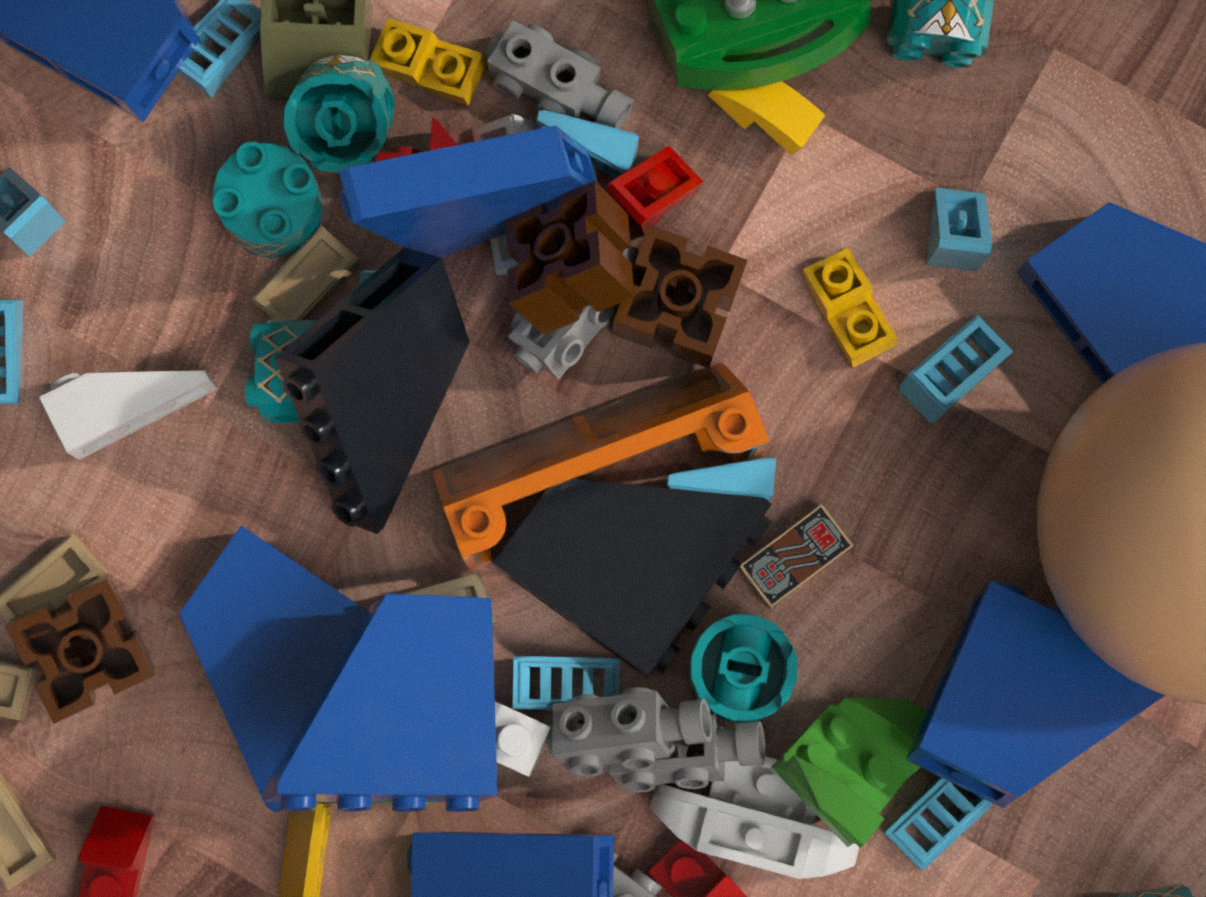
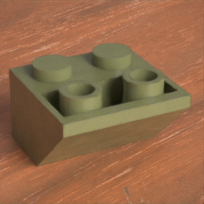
M262 0L260 36L265 98L289 99L305 68L319 59L339 54L369 60L373 8L371 0Z

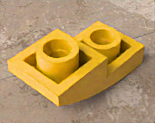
M387 18L370 58L371 61L379 65L383 73L467 106L471 103L487 65V59L481 52L438 40L430 30Z
M782 81L748 89L711 90L708 94L743 129H746L753 122L757 123L791 156L803 148L825 117V114Z
M848 247L803 269V276L817 306L851 368L897 346L898 337L872 297L873 287Z

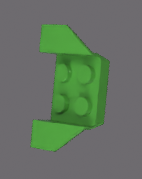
M844 698L838 705L830 704L771 768L847 847L856 844L861 848L883 822L884 818L879 813L906 779L921 768L907 761L906 757L926 711L911 700Z

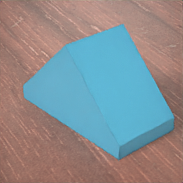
M8 167L0 175V230L30 257L66 221L43 196L14 170Z
M935 187L926 265L977 271L990 255L992 248L986 194Z

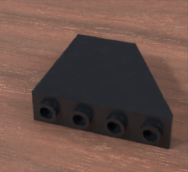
M404 247L275 357L283 376V388L293 401L301 421L299 424L300 430L310 443L317 461V472L325 481L332 498L333 512L344 524L351 527L357 526L375 534H378L384 528L470 343L441 257Z
M571 479L550 487L544 492L495 558L493 564L496 569L645 678L648 677L653 669L662 675L680 650V648L672 643L684 626L693 632L711 608L709 604L703 601L714 584L724 589L742 565L734 559V556L746 541L755 547L772 523L771 520L764 516L772 504L760 497Z

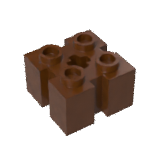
M595 180L560 195L559 207L547 211L540 204L506 220L507 253L519 264L507 269L508 303L543 335L580 320L579 316L584 307L588 305L595 311L600 312L634 298L632 263L623 255L625 249L630 247L628 214Z
M648 225L634 264L633 278L642 281L640 287L633 285L634 298L619 304L613 321L612 334L649 348L652 347L655 336L673 342L670 355L706 368L710 367L727 319L715 314L716 310L720 308L730 312L747 259L710 246L707 247L704 258L686 252L688 238ZM676 289L687 292L686 301L689 304H683V306L674 305L671 303V298L666 296V294L674 296Z
M109 573L69 591L67 600L70 606L55 613L50 601L10 619L5 626L24 666L38 660L44 674L38 676L34 686L53 724L94 705L96 698L94 690L109 683L115 695L154 676L155 667L137 630L124 635L118 624V621L126 618L127 610ZM81 635L84 640L91 638L96 645L91 647L90 652L92 656L90 658L84 659L80 652L70 654L67 647L72 646L74 641L72 637Z

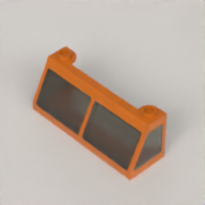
M721 362L432 471V475L460 554L470 571L493 562L492 547L501 540L505 529L509 528L502 509L503 505L692 433L701 455L707 452H718L727 456L732 463L760 459L769 443V438L750 391Z

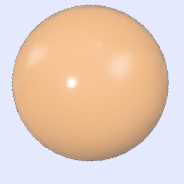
M1206 342L1179 346L1151 355L1128 366L1094 391L1071 416L1058 436L1046 463L1037 503V539L1043 570L1059 609L1076 634L1098 657L1131 681L1154 692L1178 700L1206 704Z

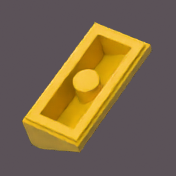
M316 802V810L290 812L278 897H320L332 811L330 803Z

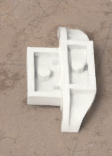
M765 756L763 765L740 766L739 761L724 762V781H712L708 796L668 785H656L650 809L678 838L698 852L793 878L803 879L823 877L853 867L859 851V847L856 844L847 847L832 830L813 825L815 813L771 768L777 759Z

